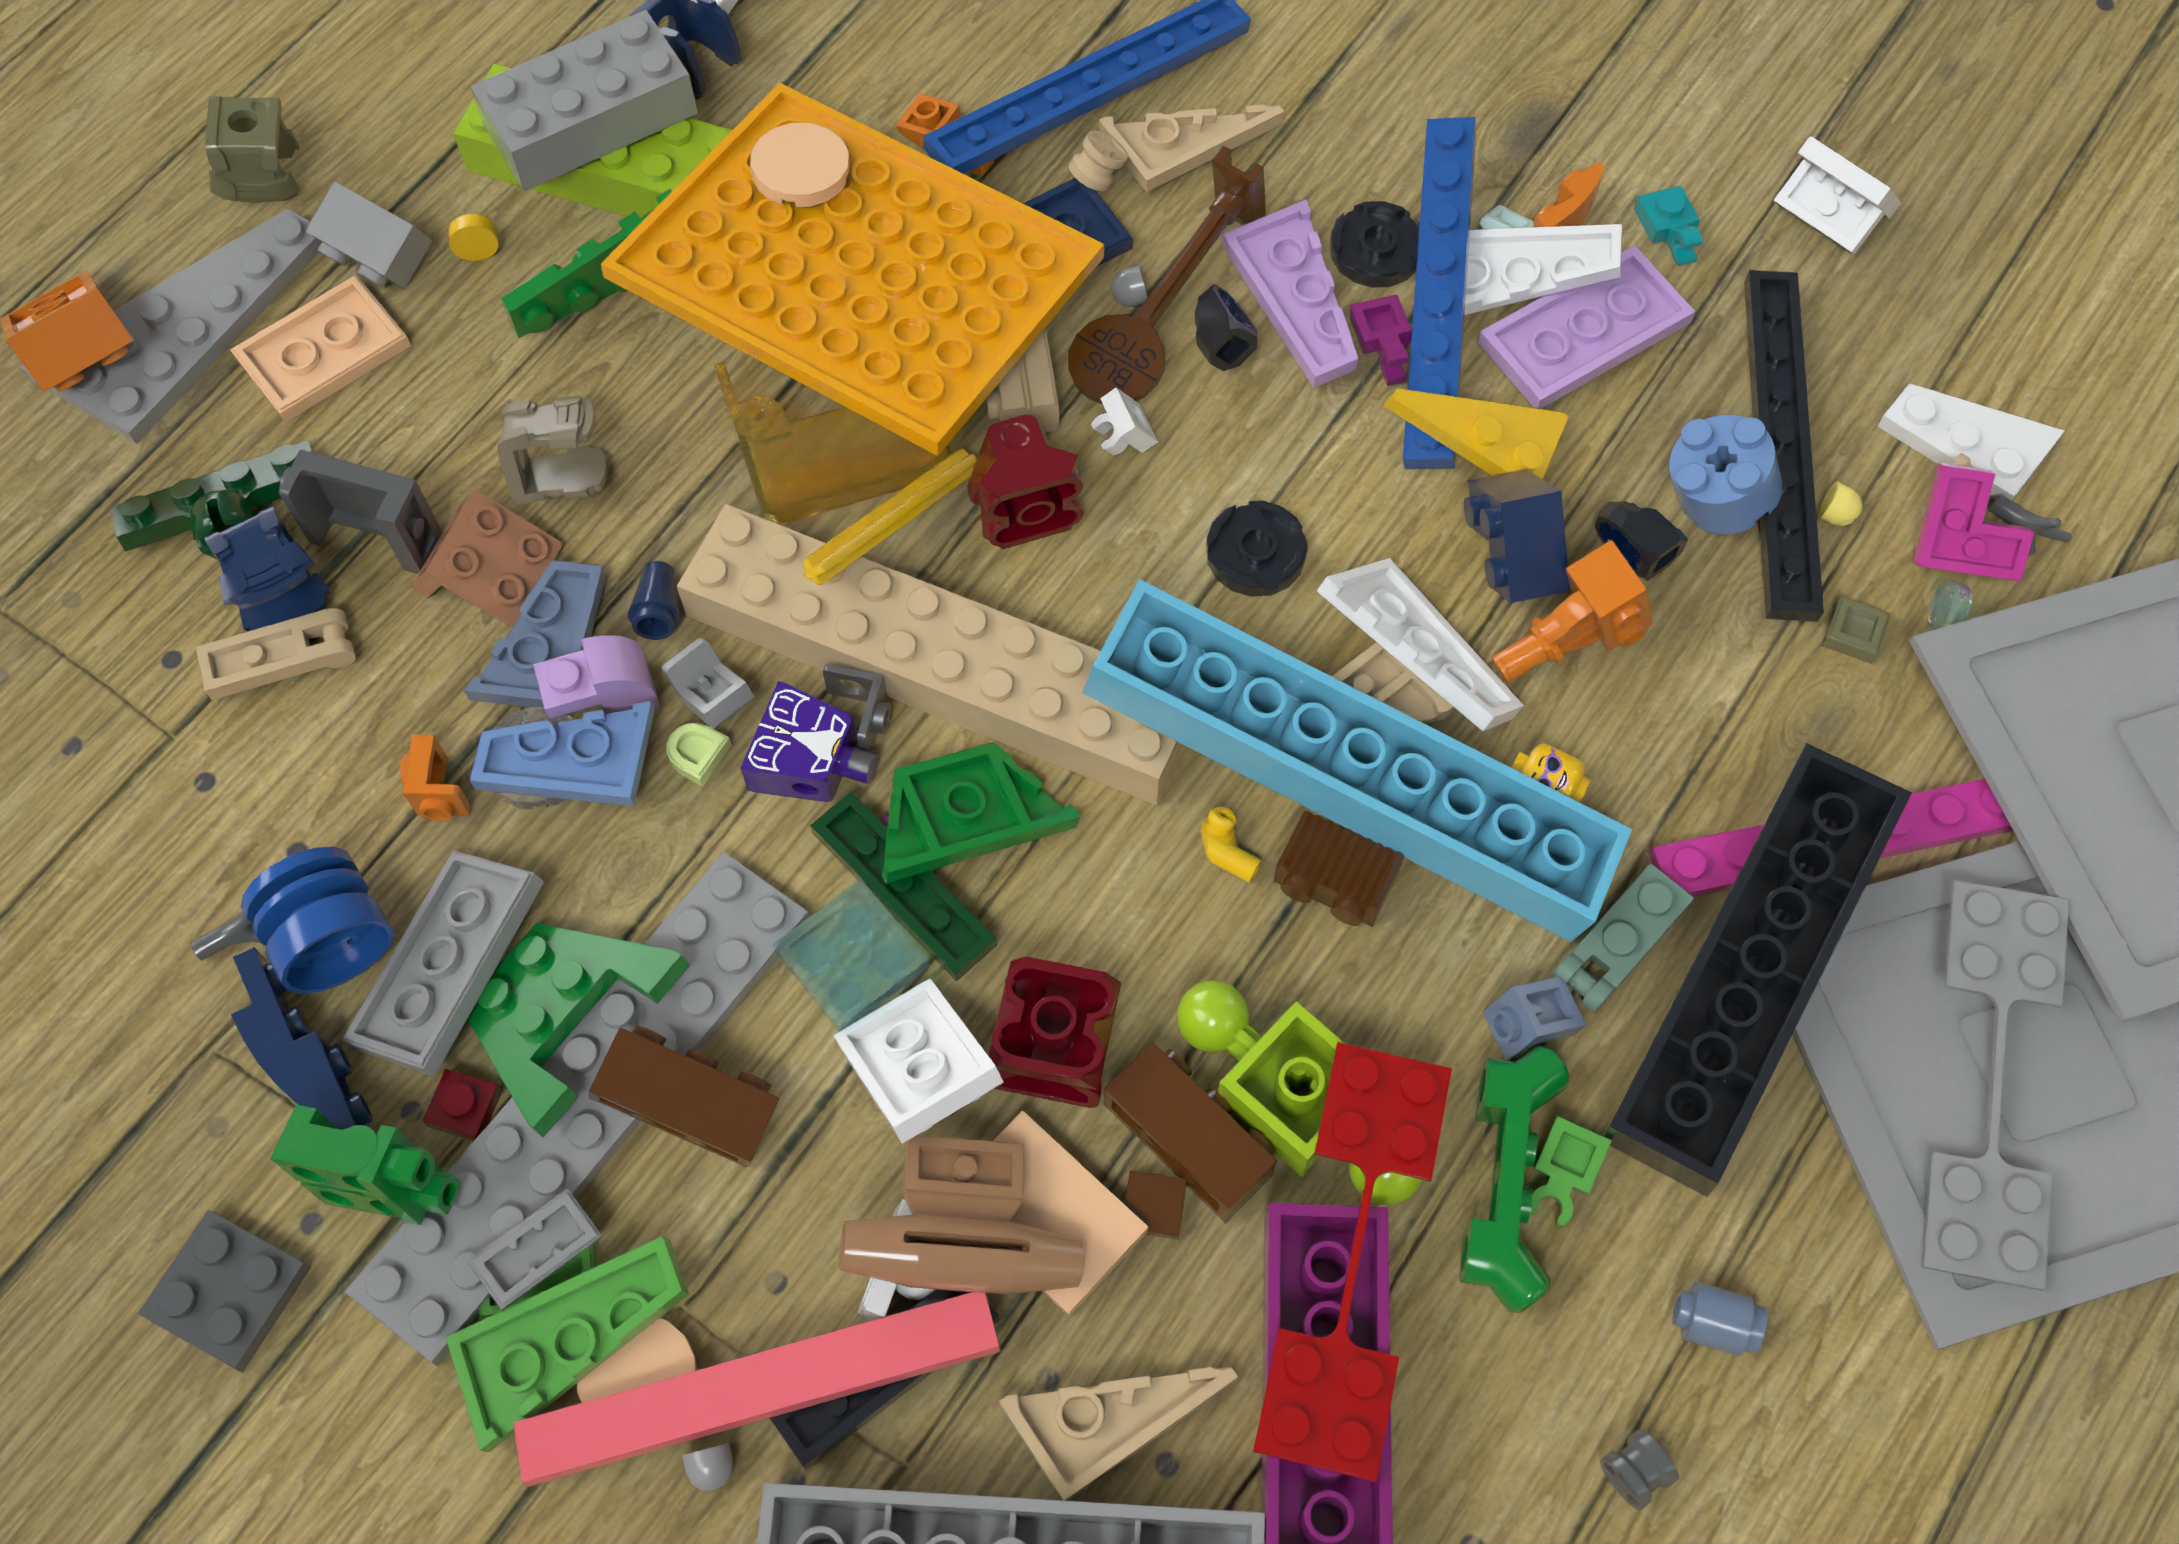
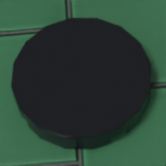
M1370 201L1354 206L1353 211L1348 212L1345 216L1342 213L1336 219L1329 243L1331 259L1341 274L1352 282L1367 287H1391L1407 281L1416 272L1420 223L1418 221L1417 225L1410 218V212L1392 203Z
M1249 501V505L1238 508L1234 505L1225 509L1212 522L1206 539L1207 564L1215 578L1231 591L1250 597L1271 596L1289 588L1301 575L1308 552L1307 538L1305 539L1302 525L1297 517L1282 506L1266 501Z

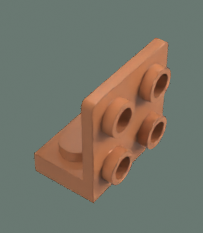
M474 488L456 508L413 581L411 588L429 598L440 586H443L508 626L513 627L521 616L520 607L550 562L555 560L562 547V543Z

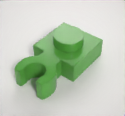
M1557 1116L1534 1169V1172L1548 1177L1549 1180L1546 1185L1539 1187L1532 1193L1530 1214L1534 1215L1536 1213L1539 1203L1543 1199L1552 1198L1561 1207V1213L1557 1218L1556 1226L1563 1228L1573 1214V1202L1569 1196L1572 1189L1587 1196L1589 1195L1612 1140Z

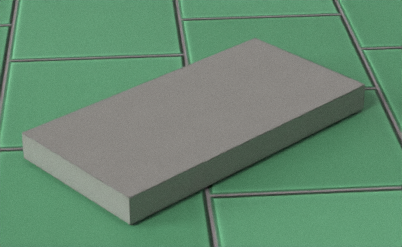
M453 850L343 1037L342 1042L354 1050L435 1077L544 881L533 872Z

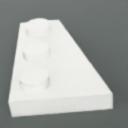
M1910 383L1883 415L1877 426L1937 464L1938 462L1952 464L1959 454L1963 453L1970 458L1972 466L1993 471L1997 476L1994 479L1990 497L1995 500L2000 495L2013 500L2064 432V430Z

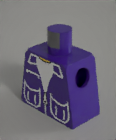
M778 681L740 769L749 791L829 802L834 799L842 777L869 784L876 771L878 754L855 747L857 743L854 718L848 713L789 684Z

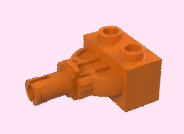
M1612 540L1568 566L1566 572L1572 595L1558 605L1549 616L1542 620L1539 617L1531 620L1533 626L1529 627L1530 634L1491 657L1507 684L1546 660L1550 663L1556 661L1559 665L1565 661L1564 655L1568 652L1582 649L1598 640L1603 643L1609 652L1618 645L1622 648L1631 646L1647 634L1648 627L1653 625L1647 589Z

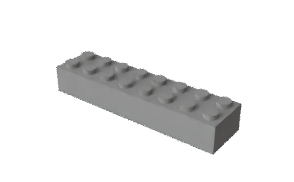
M764 1483L757 1544H1264L1265 1513Z

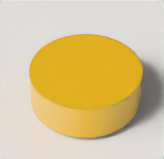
M467 214L451 222L448 229L449 246L456 256L468 261H479L488 259L495 254L498 249V232L496 225L490 219L482 215Z

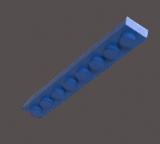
M1200 0L924 135L923 149L932 159L965 174L1247 33L1251 18L1235 0Z
M1475 117L1427 119L1408 390L1454 397L1460 396L1476 144ZM1405 422L1403 450L1405 469H1455L1456 452L1409 422Z

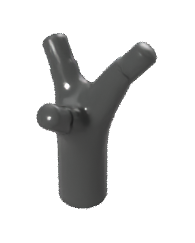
M2000 495L1990 508V512L2007 523L2029 527L2034 531L2028 556L2036 553L2035 535L2066 543L2072 538L2070 533L2058 529L2061 526L2059 518H2044L2035 515L2004 495Z
M241 911L233 919L193 940L191 947L195 955L202 961L234 944L261 942L256 937L243 911Z

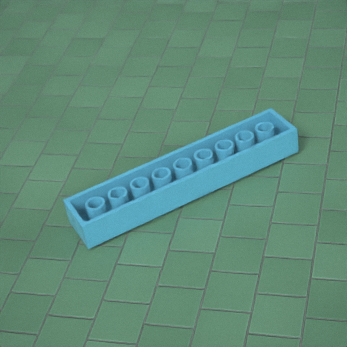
M1141 579L1138 580L1100 651L1082 691L1083 694L1357 834L1370 838L1375 843H1381L1384 847H1390L1394 852H1401L1408 860L1569 942H1572L1595 923L1632 831L1631 828Z

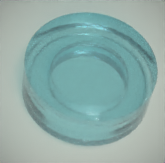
M1948 579L1940 584L1933 597L1929 611V625L1931 629L1935 630L1966 621L1972 602L1971 589L1967 584Z

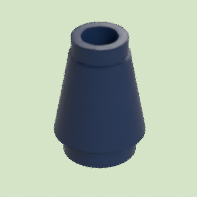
M652 561L644 566L628 611V619L632 623L633 631L643 638L650 640L665 639L672 635L674 628L680 623L674 569L666 562Z

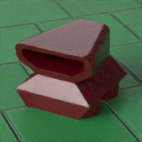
M1029 414L1000 421L988 427L967 485L968 496L971 502L980 505L982 531L985 539L989 540L994 546L1006 549L1069 531L1083 517V510L1078 500V495L1083 489V484L1078 474V455L1054 448L1037 419Z
M1027 956L1010 961L988 1055L1003 1080V1083L995 1087V1089L1087 1108L1097 1107L1101 1097V1077L1121 982L1104 971Z

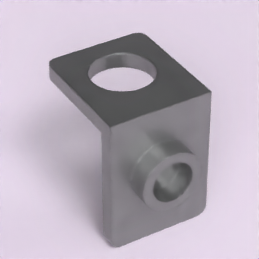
M825 664L822 673L829 694L867 702L858 730L857 740L860 749L872 752L877 733H886L891 714V704L886 703L887 694L883 675ZM839 680H851L859 683L864 688L850 687Z

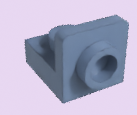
M1561 976L1513 986L1484 1011V1016L1491 1032L1507 1060L1518 1058L1535 1044L1576 1035L1587 1026L1570 990Z

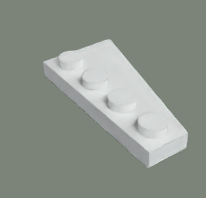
M1622 224L1470 230L1465 315L1621 277Z
M1390 558L1327 576L1318 588L1317 592L1482 731L1512 720L1524 706Z

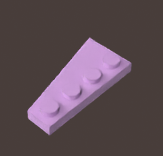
M1306 199L1223 233L1222 247L1310 384L1315 388L1357 369L1358 356L1342 307L1338 306L1334 294L1335 285L1330 270L1327 271L1321 254L1322 245L1317 231L1314 232L1310 220L1311 212Z

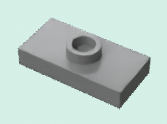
M566 1189L474 1255L467 1263L499 1308L503 1310L598 1241L602 1235L571 1192Z

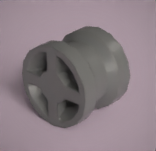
M1640 1429L1627 1438V1447L1620 1453L1611 1451L1600 1460L1601 1468L1609 1482L1624 1500L1637 1510H1642L1652 1502V1492L1658 1487L1668 1488L1679 1479V1473L1668 1454L1649 1434Z

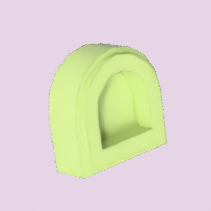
M687 723L671 733L667 741L666 753L674 770L703 787L732 744L728 736L707 725Z

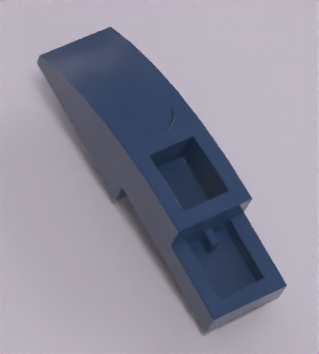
M255 947L234 956L233 959L252 1004L232 1013L231 1016L243 1041L261 1068L297 1105L317 1109L340 1130L354 1125L366 1126L373 1122L371 1111L359 1091L352 1093L345 1077L352 1074L353 1071L342 1047L338 1043L330 1046L316 1031H310L297 1006L290 1008L284 994L287 992V989L281 983L271 963Z

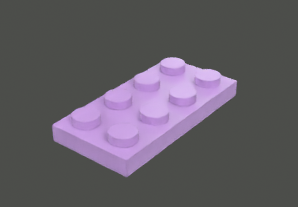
M1634 245L1622 252L1621 277L1545 295L1480 331L1478 344L1532 407L1542 409L1689 325L1696 311Z

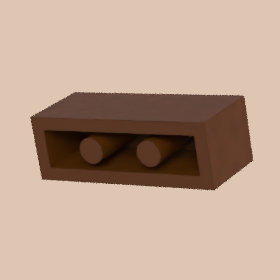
M635 1025L633 1031L630 1032L619 1027L591 1085L589 1099L747 1168L779 1101V1097L769 1093L772 1085L761 1078L745 1072H740L736 1079L716 1069L719 1062L697 1050L687 1049L684 1056L664 1047L667 1039L648 1028Z
M1151 1042L1104 1087L1103 1105L1178 1178L1187 1179V1187L1226 1224L1273 1176L1277 1160L1272 1156L1275 1153L1274 1148L1256 1129L1249 1128L1245 1131L1230 1116L1233 1110L1218 1092L1211 1088L1204 1091L1189 1077L1192 1074L1190 1067L1176 1052L1168 1049L1164 1053L1156 1044Z

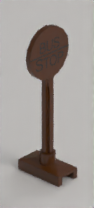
M1222 146L1212 159L1215 200L1209 207L1210 213L1137 314L1134 316L1127 314L1105 315L1089 322L1076 334L1068 351V369L1076 388L1089 400L1103 404L1100 398L1117 387L1129 397L1138 401L1143 399L1158 385L1165 369V351L1158 333L1153 327L1227 225L1233 224L1234 221L1245 225L1266 216L1264 167L1255 163L1247 174L1232 166L1231 149Z

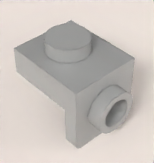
M703 638L695 640L662 666V671L682 704L713 729L724 720L734 716L743 705L754 698L747 683L719 661L709 642Z

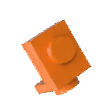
M412 734L409 754H404L401 759L400 778L404 785L403 795L416 814L433 821H447L452 816H469L471 804L458 785L444 784L448 757L434 735Z

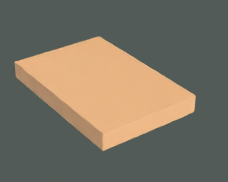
M354 275L230 349V351L279 416L287 423L411 347V344L405 333L357 275Z
M1022 1110L993 1141L1024 1144L1023 1200L1012 1222L1079 1238L1083 1241L1084 1265L1079 1287L1042 1291L1070 1317L1145 1236L1149 1227Z

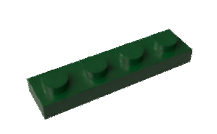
M852 792L848 793L810 825L812 834L956 982L997 947L996 937L931 871L884 883L882 872L887 827Z

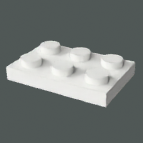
M930 978L833 1035L841 1051L902 1144L1003 1083L992 1060Z

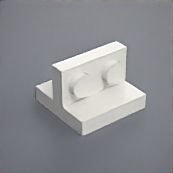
M1810 136L1798 152L1803 161L1774 201L1852 254H1855L1881 218L1885 216L1890 219L1901 205V202L1891 188Z

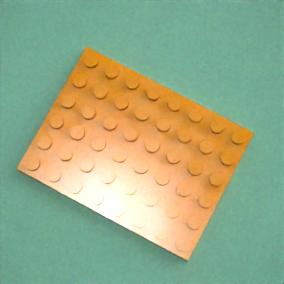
M779 82L601 263L603 277L939 456L1104 258V244ZM790 123H813L830 129L842 138L849 151L850 170L846 177V185L839 194L829 201L811 207H796L795 202L783 200L782 205L769 200L758 191L752 178L750 166L751 151L761 136L775 127Z

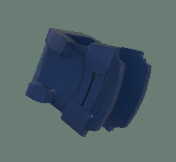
M646 0L630 14V16L647 10L657 26L662 18L668 16V27L663 26L659 30L689 73L695 99L702 97L706 92V87L697 58L691 46L687 43L689 40L703 44L730 67L742 60L738 38L726 11L721 9L714 0Z
M273 506L228 529L214 532L204 537L208 547L218 559L223 574L218 576L224 605L235 604L239 607L243 629L247 632L326 608L325 601L327 600L326 595L330 593L329 587L317 573L310 575L308 568L315 564L314 561L294 541Z

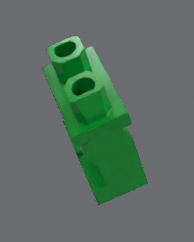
M295 1105L270 1158L296 1181H301L300 1184L325 1205L399 1217L405 1223L421 1225L427 1211L447 1215L451 1211L461 1186V1182L454 1175L444 1173L435 1164V1158L426 1149H420L415 1146L397 1128L381 1125L378 1133L365 1125H354L340 1130L317 1109Z

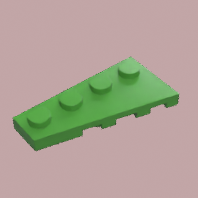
M661 1236L445 1337L480 1451L491 1452L515 1433L513 1422L539 1414L689 1295L669 1239Z

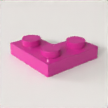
M1938 462L1913 562L1921 567L2021 581L2034 531L2029 527L1983 521L1996 473L1989 469Z

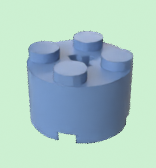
M1720 415L1705 420H1692L1682 428L1681 437L1675 443L1670 455L1669 470L1681 509L1685 515L1696 522L1699 528L1709 533L1723 535L1744 532L1756 526L1755 521L1767 511L1770 514L1777 507L1782 494V477L1773 440L1766 431L1762 421L1753 417Z

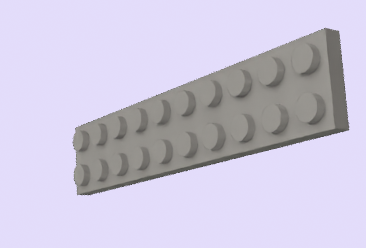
M723 852L644 943V945L679 952L690 964V967L658 1004L620 979H617L541 1067L568 1086L578 1096L544 1138L541 1137L527 1124L514 1099L511 1098L447 1172L454 1175L461 1182L460 1190L451 1211L447 1215L427 1211L421 1225L404 1222L344 1292L427 1360L438 1366L450 1352L445 1337L472 1325L479 1317V1310L489 1297L493 1299L467 1261L566 1189L577 1200L642 1122L589 1099L591 1085L619 1027L630 1032L633 1031L635 1025L648 1028L667 1039L664 1047L684 1056L687 1049H694L700 1052L810 920L808 911Z

